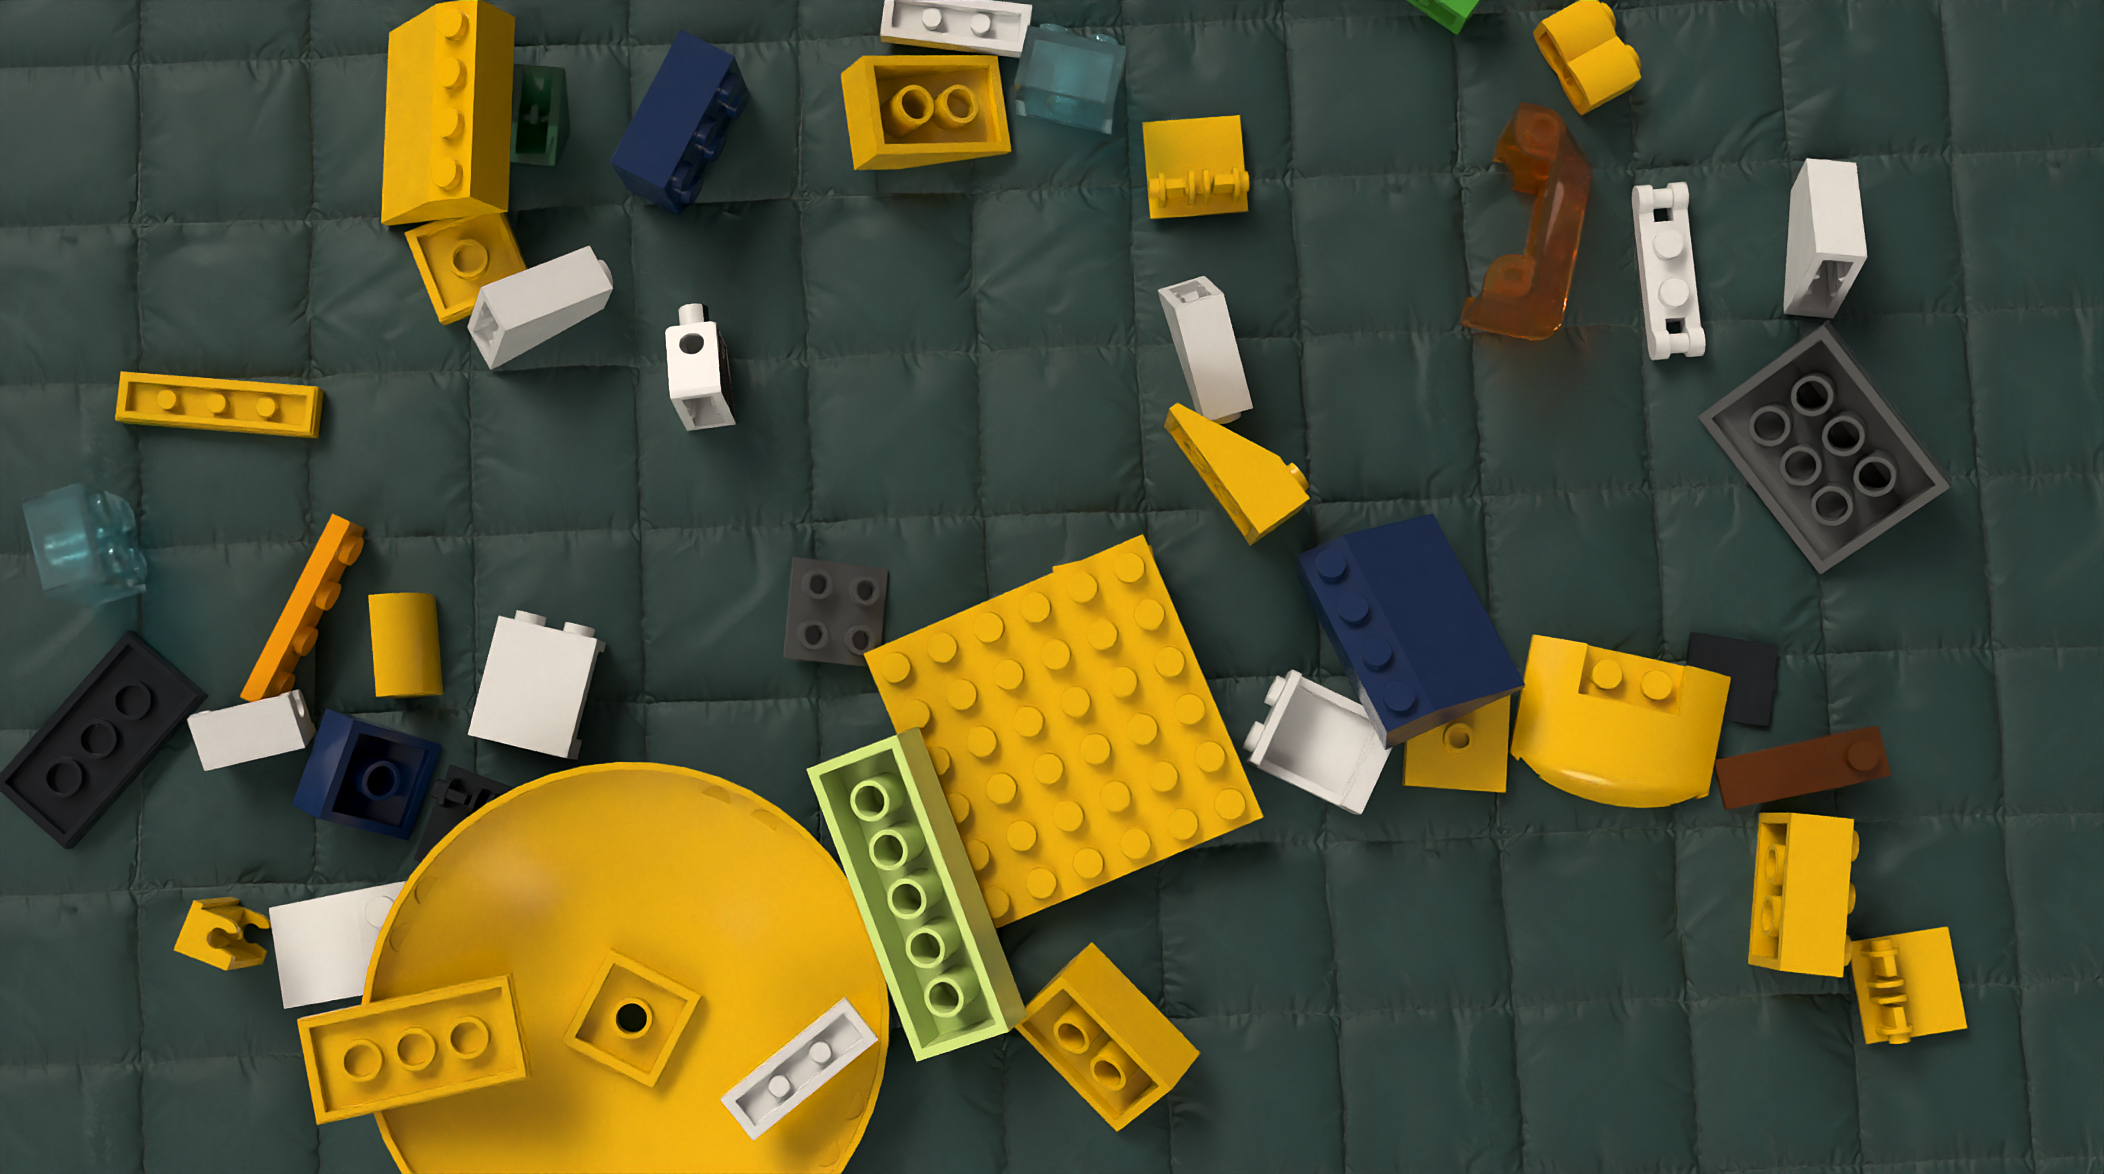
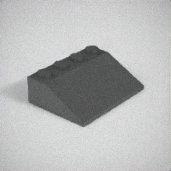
M1829 320L1697 416L1820 575L1951 488L1952 477Z

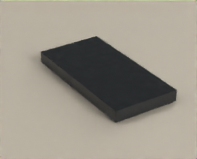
M128 630L0 773V792L63 848L73 849L209 695L136 631Z

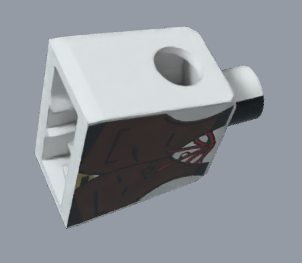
M697 303L684 305L678 310L680 326H672L665 331L670 399L687 431L735 425L736 418L726 344L717 323L710 321L709 309L706 305Z

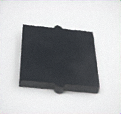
M1690 632L1686 666L1731 677L1723 721L1762 727L1769 726L1772 693L1778 689V683L1774 681L1778 645Z

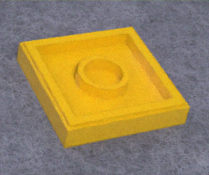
M505 212L434 220L405 232L438 319L444 326L472 315L481 287L528 269Z

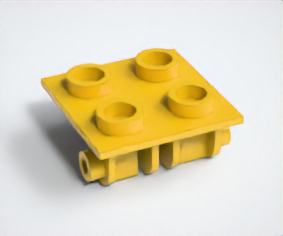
M1240 115L1142 122L1150 219L1248 212L1247 191H1249L1248 171H1245Z
M1947 926L1851 941L1852 954L1850 963L1866 1044L1889 1041V1044H1901L1910 1042V1037L1967 1028Z

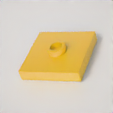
M1511 694L1405 741L1402 786L1506 793Z

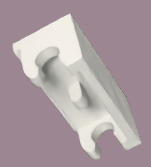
M299 689L282 693L280 696L221 710L199 712L190 715L187 719L204 771L305 748L316 733L304 697Z

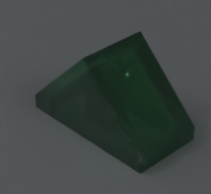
M514 64L510 164L557 168L570 136L566 70L562 67Z

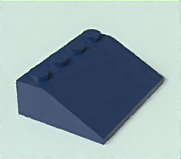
M1433 513L1345 534L1297 555V577L1385 750L1525 688L1523 679Z

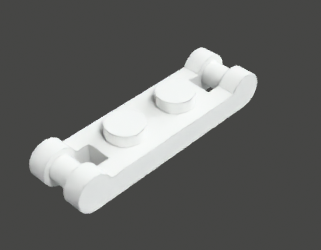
M1685 182L1668 183L1667 188L1653 189L1651 185L1634 186L1632 190V209L1648 351L1652 360L1668 359L1672 353H1684L1686 357L1703 356L1705 352V334L1700 323L1688 218L1689 192ZM1667 208L1668 221L1654 222V209ZM1680 321L1681 333L1669 334L1666 330V323Z

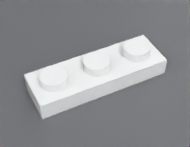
M885 0L880 38L881 42L1027 59L1032 5L993 0Z
M845 996L726 1092L720 1100L754 1141L876 1042L878 1036Z

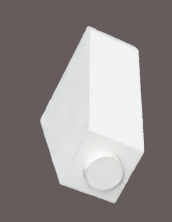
M1806 158L1790 194L1784 314L1834 318L1867 259L1857 165L1852 162Z
M587 246L481 287L467 328L490 370L604 309L613 290L611 272L603 260H597L591 247Z
M1205 276L1159 289L1160 301L1196 412L1217 424L1229 423L1240 418L1241 411L1251 409L1253 406L1224 293Z

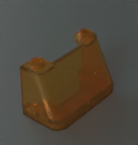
M1520 102L1496 139L1492 161L1503 162L1510 169L1513 176L1512 190L1535 194L1524 255L1506 254L1497 258L1488 267L1481 293L1477 297H1467L1464 301L1460 325L1528 340H1544L1551 337L1562 326L1565 318L1591 186L1592 164L1563 118L1555 110Z

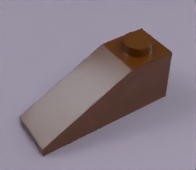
M1878 725L1835 732L1716 759L1714 762V772L1724 810L1891 776Z

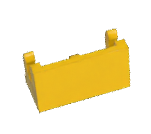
M233 897L193 900L173 950L226 971L261 965L268 951L257 943L248 942L244 938V929L251 923L262 929L272 928L271 921L263 914L239 906L240 900Z

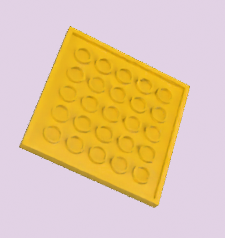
M1144 534L864 653L896 733L899 734L917 726L920 729L995 929L1264 817Z

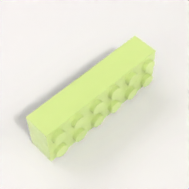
M917 726L808 768V775L916 1062L1009 1032L1027 1016V1012L919 727Z

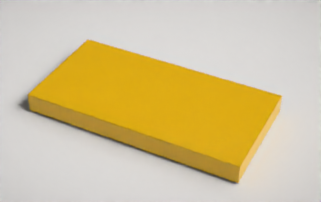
M513 972L297 1019L317 1125L526 1080L533 1076Z

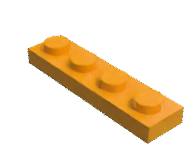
M335 514L331 515L240 695L241 698L249 702H255L280 696L282 693L292 690L295 683V675L292 673L300 657L306 656L313 648L318 637V629L315 627L324 610L328 611L337 601L341 591V584L338 582L346 566L352 565L362 551L364 540L361 536L365 530L364 527Z

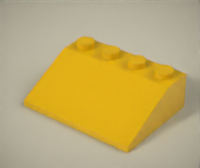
M457 0L435 4L389 32L381 224L390 226L508 212L515 17L484 0Z

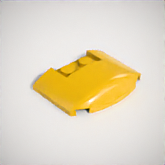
M1532 635L1523 677L1525 688L1521 689L1508 753L1517 761L1521 757L1540 775L1539 778L1548 784L1580 798L1602 804L1651 808L1671 806V804H1677L1695 797L1694 799L1705 797L1709 793L1731 677L1688 665L1682 666L1589 646L1586 643Z

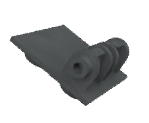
M792 557L783 658H790L791 661L800 662L817 661L869 667L864 653L880 647L882 641L888 569Z

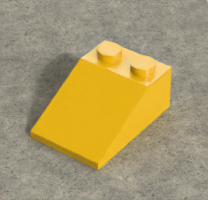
M997 55L862 56L840 74L854 170L904 169L1002 155L1011 152Z
M1179 403L1169 408L1164 427L1250 546L1298 513L1310 499L1305 492L1309 488V484L1294 463L1286 466L1280 456Z

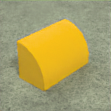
M428 593L368 595L376 697L396 700L442 695L443 683L435 595Z

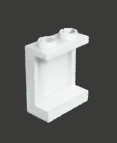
M517 610L514 619L499 616L468 735L577 760L582 740L576 739L596 659L599 652H604L606 642L593 638L595 629L574 623L565 622L564 629L561 631L544 627L546 617Z
M1293 669L1287 673L1285 679L1277 675L1264 703L1272 706L1264 724L1255 721L1244 743L1243 749L1250 751L1246 763L1348 812L1362 814L1392 747L1387 750L1384 749L1363 705L1302 677V673Z

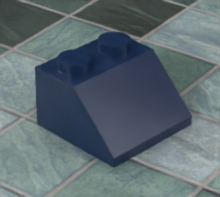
M326 708L292 806L318 819L409 841L442 744L370 720Z

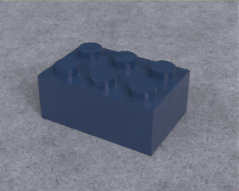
M680 29L610 160V164L629 191L678 215L682 213L686 204L692 205L696 201L703 186V179L700 177L709 161L715 162L718 159L726 142V136L723 133L731 118L737 120L741 116L748 102L749 93L746 92L747 86L735 56Z

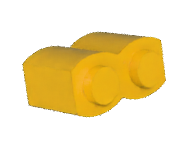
M1579 0L1542 20L1533 31L1541 53L1550 67L1557 73L1564 92L1581 116L1632 89L1641 79L1639 72L1641 62L1638 54L1632 46L1624 45L1619 37H1617L1615 32L1616 19L1612 10L1606 3H1600L1598 0Z

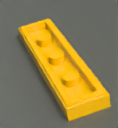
M121 371L115 421L125 424L318 438L324 390L316 386Z

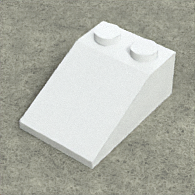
M407 881L269 908L284 1009L363 995L367 969L378 934L392 904Z

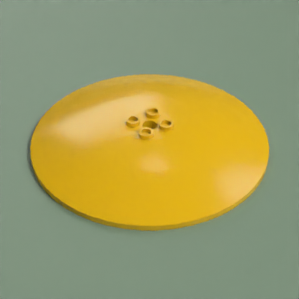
M614 762L581 766L549 774L518 786L478 809L459 823L432 848L410 875L392 904L378 934L367 969L361 1005L513 972L533 1074L530 1079L373 1113L382 1138L402 1174H841L860 1143L874 1111L883 1080L889 1041L887 984L848 878L830 853L812 834L781 808L753 791L719 776L687 767L653 762ZM846 996L876 1033L878 1040L753 1141L720 1100L721 1097ZM629 1003L638 1004L645 1010L647 1015L645 1027L636 1032L625 1030L618 1021L620 1008Z

